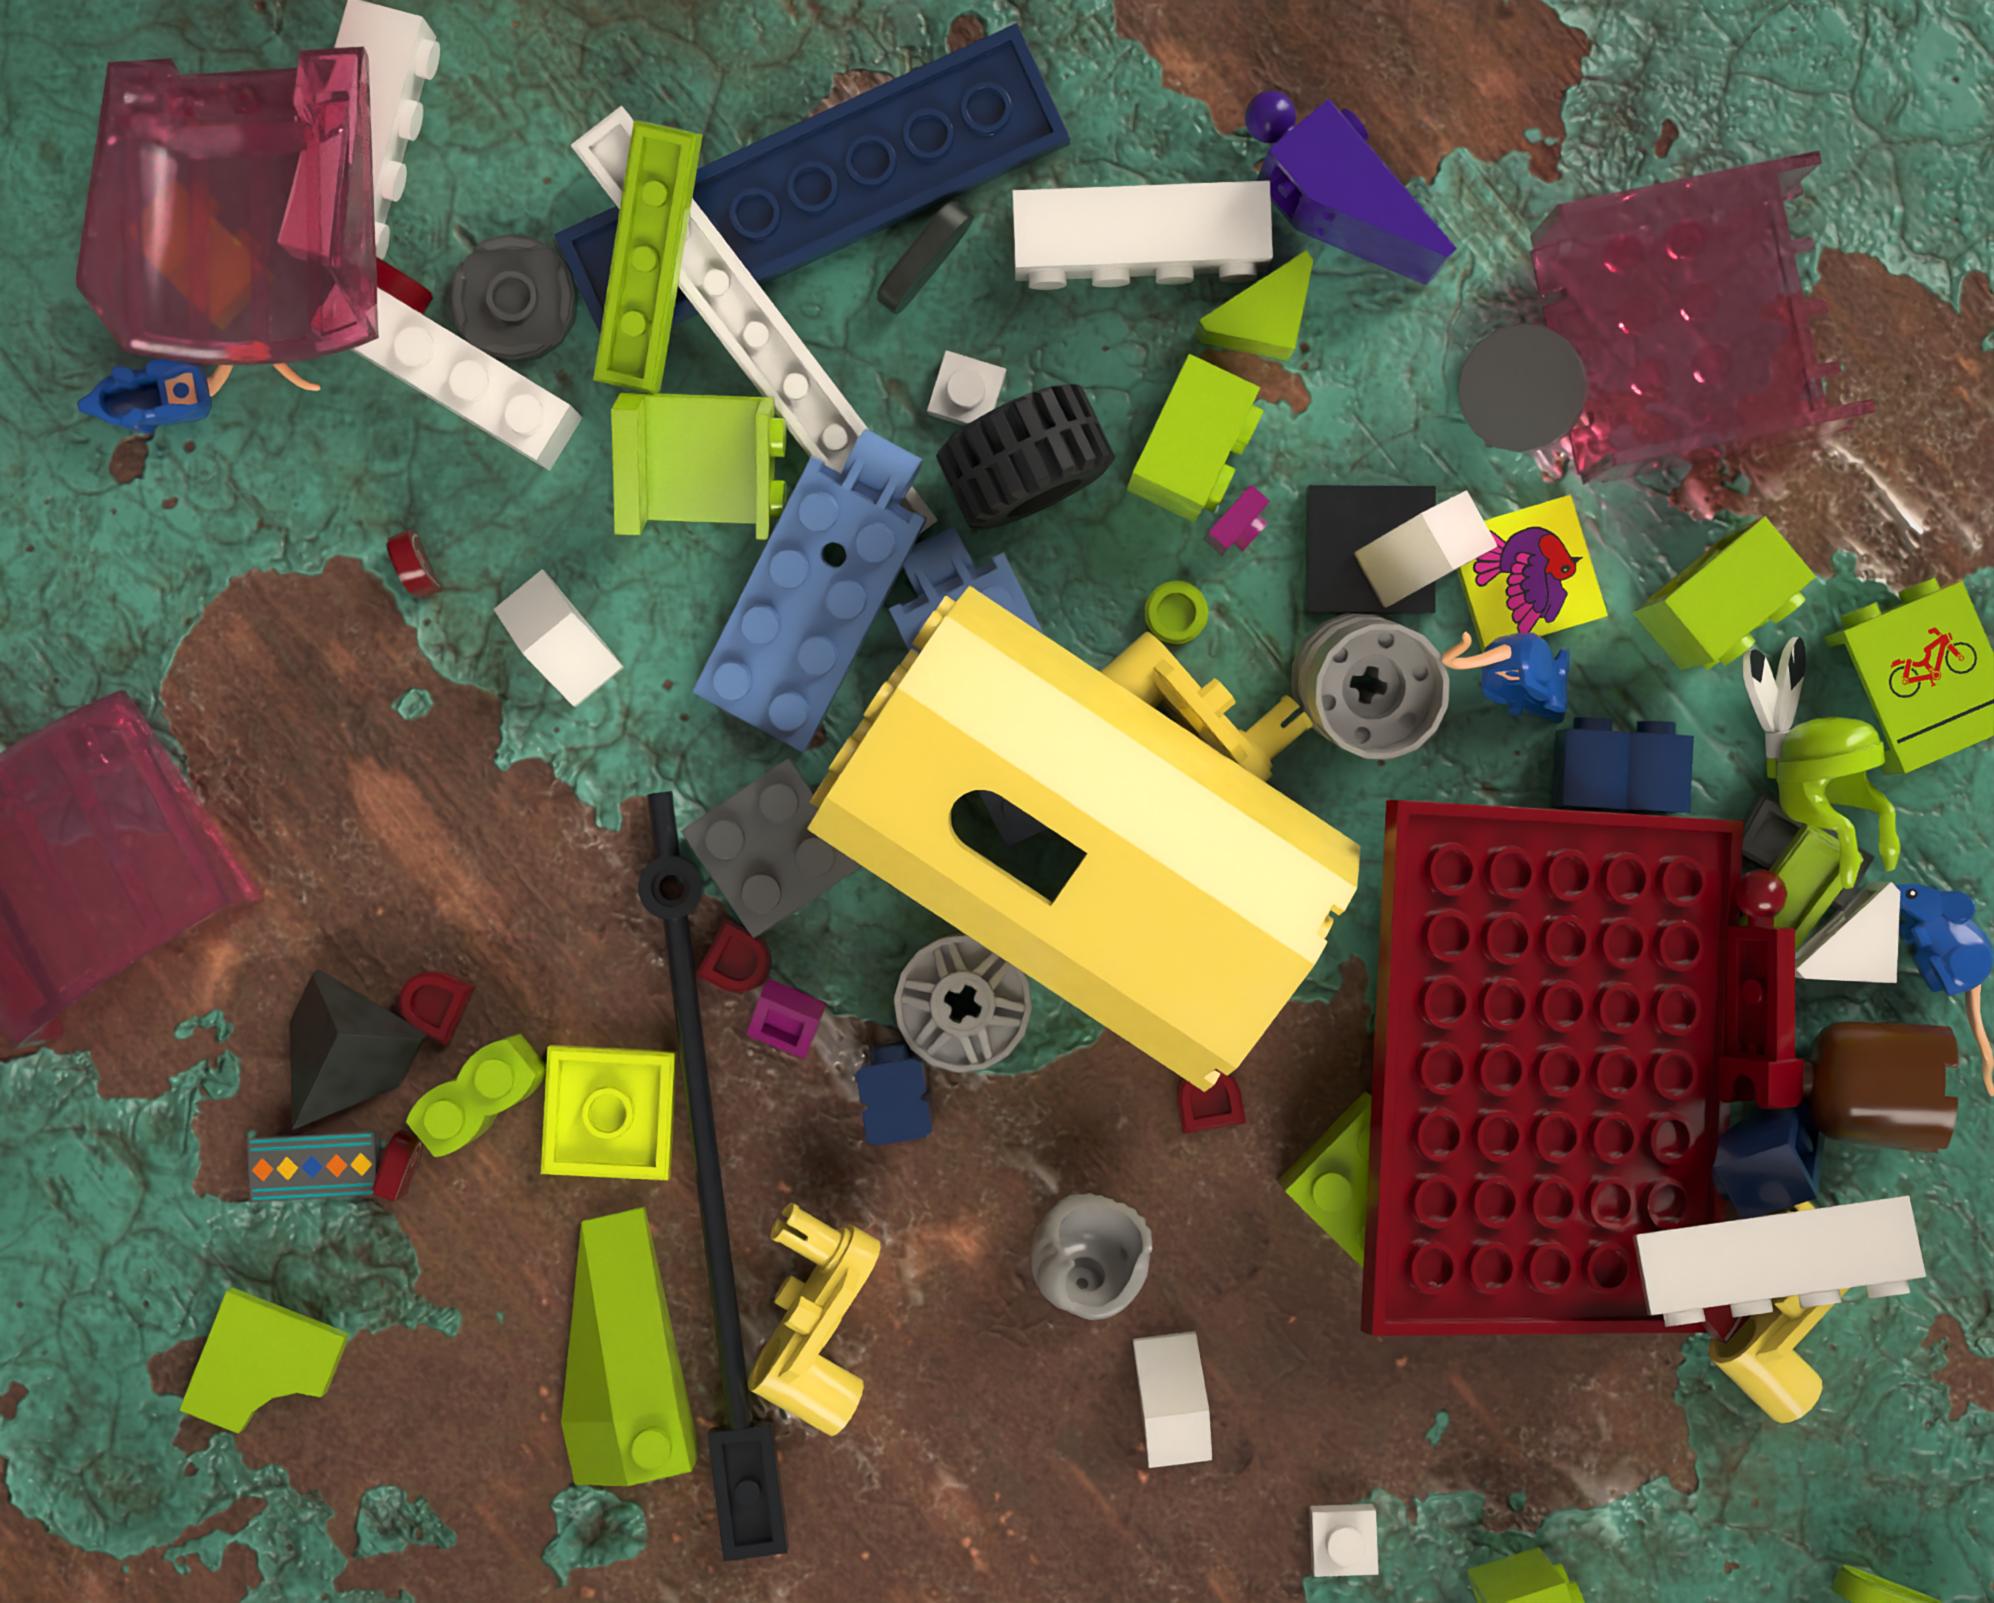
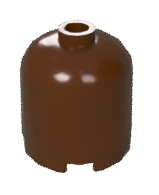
M1864 1021L1834 1022L1823 1028L1813 1040L1808 1053V1059L1797 1058L1803 1060V1097H1805L1808 1116L1814 1127L1826 1137L1844 1143L1922 1153H1938V1149L1948 1148L1954 1131L1958 1109V1097L1945 1096L1946 1067L1959 1068L1957 1043L1951 1027L1931 1024Z

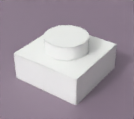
M946 350L927 414L966 426L996 408L1006 376V369Z
M1373 1504L1309 1506L1311 1570L1314 1577L1378 1575L1376 1509Z

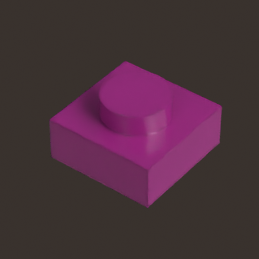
M1251 484L1212 527L1203 540L1221 556L1233 544L1243 552L1268 524L1259 514L1269 504L1270 500Z
M768 978L759 996L746 1035L805 1059L814 1041L827 1003L807 995L799 989L790 988Z

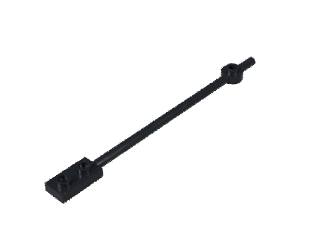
M672 791L647 794L655 860L650 862L643 870L639 878L638 893L643 906L654 916L663 919L727 1426L712 1427L707 1433L723 1561L788 1553L789 1539L773 1420L753 1422L688 918V915L698 908L704 897L705 882L699 868L692 861L680 856ZM670 875L680 877L684 883V892L676 900L666 897L662 890L664 880Z

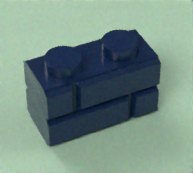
M905 1039L871 1045L872 1049L868 1050V1058L856 1072L860 1103L866 1104L862 1111L866 1142L876 1146L926 1138L932 1132L935 1122L932 1093L930 1089H927L930 1081L927 1061L912 1051Z

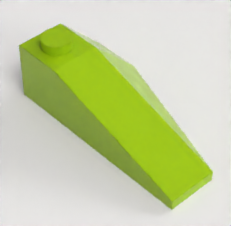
M645 1206L594 1217L581 1222L561 1417L562 1430L575 1485L631 1486L692 1472L700 1455Z

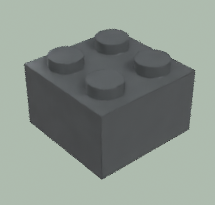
M789 758L681 830L753 938L761 936L863 867L807 830L818 811V808L809 803L815 791L795 761Z

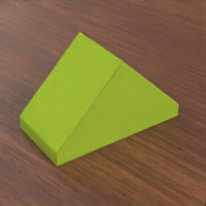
M1305 250L1201 318L1194 332L1199 341L1203 344L1289 361L1296 348L1314 261L1308 251Z

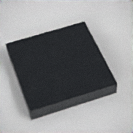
M1308 485L1306 488V614L1432 615L1436 613V581L1384 609L1353 554L1420 513L1436 506V486Z

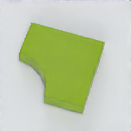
M232 1287L224 1295L179 1411L239 1434L246 1428L257 1409L272 1398L295 1393L322 1397L328 1392L350 1333Z

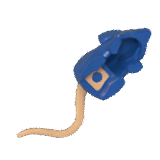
M245 343L232 348L210 377H207L205 371L197 362L173 357L152 360L146 364V368L132 370L125 366L114 367L111 376L100 381L89 394L78 401L77 408L80 412L107 423L154 435L156 425L196 422L208 417L212 407V396L220 390L227 380L236 361L241 356L247 354H258L264 357L284 377L298 387L312 391H319L321 387L319 384L308 382L299 377L270 347L260 343Z
M1464 632L1462 634L1463 640L1442 654V663L1449 668L1464 670L1481 667V690L1484 696L1497 704H1508L1507 712L1510 715L1521 716L1523 709L1531 714L1554 723H1561L1565 719V711L1567 709V677L1570 666V650L1568 648L1561 647L1554 658L1549 644L1537 634L1515 633L1496 638L1485 648L1482 654L1467 658H1456L1471 645V636Z
M1916 883L1895 885L1900 891L1899 913L1907 919L1906 922L1899 924L1898 935L1906 945L1913 943L1917 952L1911 956L1912 960L1932 992L1945 990L1948 996L1965 992L1966 1015L1981 1053L1983 1080L1990 1096H1994L1992 1082L1994 1059L1982 1025L1980 1013L1981 984L1992 970L1994 952L1986 934L1971 920L1976 912L1974 901L1969 895L1962 892L1936 890Z

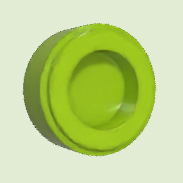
M1169 581L1161 584L1150 594L1144 607V622L1149 633L1155 636L1161 643L1171 646L1184 645L1194 640L1202 632L1208 619V606L1203 594L1195 586L1184 581Z

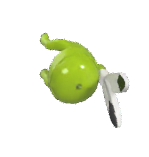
M1792 637L1782 651L1776 681L1766 657L1759 650L1748 649L1743 655V678L1757 718L1765 731L1767 777L1776 779L1778 783L1779 802L1782 811L1794 821L1818 828L1835 830L1838 833L1840 843L1839 871L1841 882L1845 889L1852 888L1855 884L1861 865V855L1858 851L1854 825L1849 819L1836 812L1829 803L1855 806L1878 813L1879 852L1884 869L1886 871L1894 870L1900 854V841L1896 833L1895 808L1866 776L1867 770L1885 763L1883 741L1879 740L1877 731L1871 724L1862 720L1844 717L1817 718L1800 723L1790 730L1805 674L1806 653L1804 641L1801 637Z

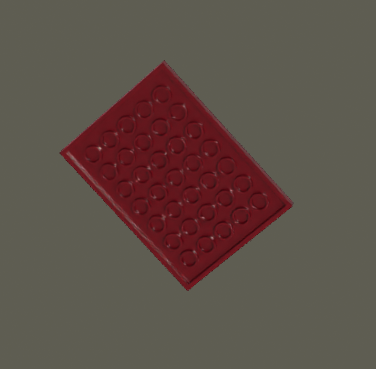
M1386 800L1360 1331L1371 1336L1708 1333L1700 1322L1665 1327L1663 1314H1647L1633 1236L1725 1222L1726 1201L1720 1197L1711 1176V1165L1716 1160L1720 1136L1730 1129L1731 1103H1723L1718 1095V1057L1727 1056V926L1739 925L1740 908L1737 906L1734 893L1737 883L1741 879L1744 821Z

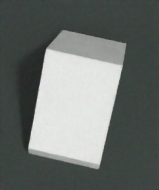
M1466 490L1420 513L1353 554L1385 609L1496 548L1497 544Z
M543 569L494 608L497 616L522 654L574 707H577L624 668Z
M1868 882L1851 898L1844 912L1837 911L1795 951V977L1803 979L1897 983L1900 891L1892 882Z
M1191 1331L1132 1339L1149 1468L1212 1460L1210 1414L1196 1332Z

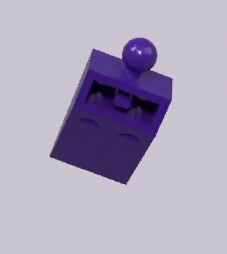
M1265 91L1256 95L1249 102L1245 111L1246 128L1250 135L1259 142L1275 143L1268 149L1256 181H1270L1271 202L1295 230L1423 285H1427L1433 280L1457 248L1367 144L1368 133L1357 116L1346 108L1339 111L1328 98L1295 126L1296 110L1292 101L1285 94L1278 91Z

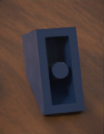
M1805 1097L1795 1107L1761 1109L1758 1107L1720 1136L1716 1160L1711 1165L1712 1180L1720 1197L1724 1201L1732 1200L1741 1219L1756 1218L1817 1199L1826 1136L1818 1131L1811 1122L1806 1110Z

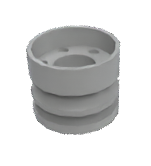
M1345 613L1322 622L1303 640L1292 663L1291 693L1294 701L1300 706L1298 708L1299 714L1305 712L1313 724L1311 728L1319 735L1342 749L1365 759H1394L1417 750L1437 731L1448 708L1450 679L1445 664L1442 663L1441 654L1424 635L1374 614ZM1366 673L1371 676L1369 687L1361 686L1356 690L1350 686L1353 675L1363 676Z
M963 932L943 934L922 946L901 972L894 997L897 1026L910 1049L930 1065L957 1073L984 1070L1009 1056L1025 1035L1032 1010L1027 975ZM965 985L971 986L976 990L974 1001L982 1006L981 1010L977 1014L967 1011L962 1019L953 1017L951 1015L953 1004L945 999L946 993L949 990L954 993H960Z

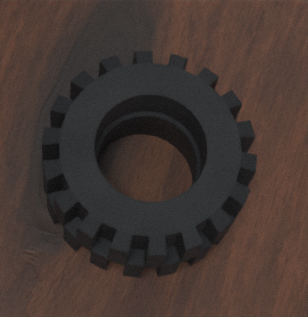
M1077 384L1050 386L1031 392L980 416L953 434L938 451L936 459L969 528L991 529L1030 516L1078 492L1104 474L1115 460V455L1083 388Z

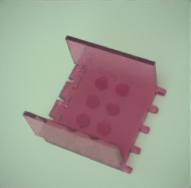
M1819 150L1558 204L1530 235L1532 248H1536L1530 251L1539 296L1561 292L1563 301L1541 307L1545 327L1570 341L1586 366L1590 388L1587 402L1584 404L1580 417L1588 416L1589 425L1575 428L1569 434L1577 475H1581L1583 485L1600 481L1606 483L1842 434L1854 430V422L1875 412L1873 399L1827 408L1821 380L1841 375L1840 361L1823 364L1817 363L1808 318L1828 313L1829 310L1826 299L1804 302L1795 256L1815 251L1813 237L1791 240L1783 201L1793 200L1802 196L1801 180L1822 164Z

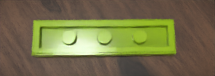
M644 121L633 122L593 377L594 381L651 394L661 392L703 134Z

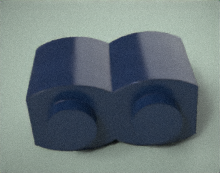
M1575 717L1573 719V729L1555 731L1552 807L1690 813L1694 736L1676 734V723L1637 721L1636 732L1612 731L1613 719Z

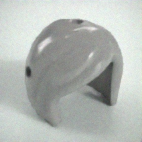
M1092 1193L1069 1195L1057 1201L1044 1215L1042 1222L1034 1232L1030 1250V1262L1036 1285L1046 1300L1059 1309L1066 1310L1088 1320H1102L1112 1317L1129 1305L1147 1278L1150 1253L1153 1249L1151 1229L1146 1226L1145 1218L1138 1215L1135 1209L1128 1207L1125 1203H1117L1113 1199Z

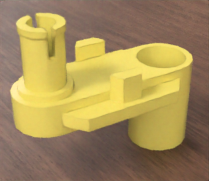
M1144 632L1099 671L1154 709L1161 704L1178 725L1265 783L1272 777L1270 770L1273 768L1271 760L1304 731H1308L1313 727L1310 718L1305 712L1297 715L1284 728L1281 727V723L1300 707L1291 697L1285 695L1275 707L1246 732L1241 729L1237 730L1223 714L1236 702L1221 682L1214 678L1201 688L1169 650L1149 632Z
M1809 1201L1789 1207L1791 1212L1816 1209ZM1785 1208L1784 1210L1782 1209L1779 1211L1766 1214V1216L1791 1212ZM1849 1288L1839 1289L1840 1297H1842L1848 1291ZM1798 1295L1772 1298L1773 1312L1751 1315L1748 1321L1727 1344L1716 1341L1713 1338L1709 1344V1356L1712 1361L1774 1421L1779 1423L1793 1422L1804 1416L1815 1405L1822 1391V1379L1793 1348L1834 1304L1800 1308Z
M791 1202L781 1212L783 1216L787 1217L786 1223L777 1218L771 1231V1239L777 1243L784 1244L817 1265L806 1283L790 1275L776 1293L774 1303L786 1309L787 1312L758 1356L749 1376L748 1389L832 1437L837 1435L851 1419L861 1399L864 1384L862 1379L818 1354L827 1344L841 1322L843 1315L869 1277L878 1259L881 1245L879 1240L854 1225L849 1224L846 1227H840L835 1230L799 1209L798 1205Z

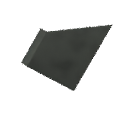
M317 969L312 973L290 1020L292 1130L399 1087L404 1081L427 1034L320 969Z

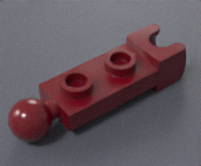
M1757 869L1742 876L1737 883L1734 893L1737 906L1747 916V925L1727 926V1056L1718 1057V1095L1723 1103L1756 1100L1757 1106L1761 1109L1789 1108L1798 1106L1803 1100V1060L1795 1058V928L1774 927V916L1778 915L1785 907L1788 896L1786 886L1778 874L1764 869Z

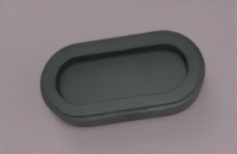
M958 201L947 203L888 273L877 291V301L893 314L900 313L963 238L974 219V214Z

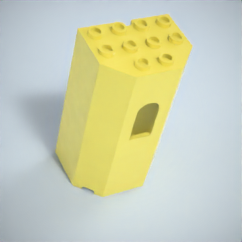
M970 585L957 602L946 595L937 609L927 619L912 645L921 650V653L914 649L909 651L888 681H885L863 714L866 718L862 720L853 735H850L828 768L829 773L809 801L810 804L818 808V811L807 830L1202 1091H1207L1214 1086L1220 1075L1215 1069H1218L1225 1075H1229L1239 1067L1316 964L1327 944V941L1324 939L1333 924L1334 919L1328 915L1330 910L1337 915L1342 914L1357 890L1361 846ZM974 790L994 792L1086 852V855L1053 902L965 845L957 837L951 823V811L959 797Z

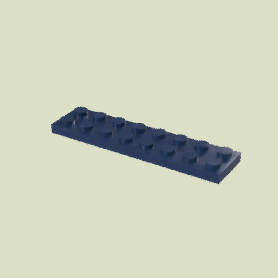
M1015 23L698 168L692 198L759 286H762L1070 145V136L1018 23ZM617 206L554 234L599 333L601 332L620 211ZM679 286L677 288L671 327L699 314Z

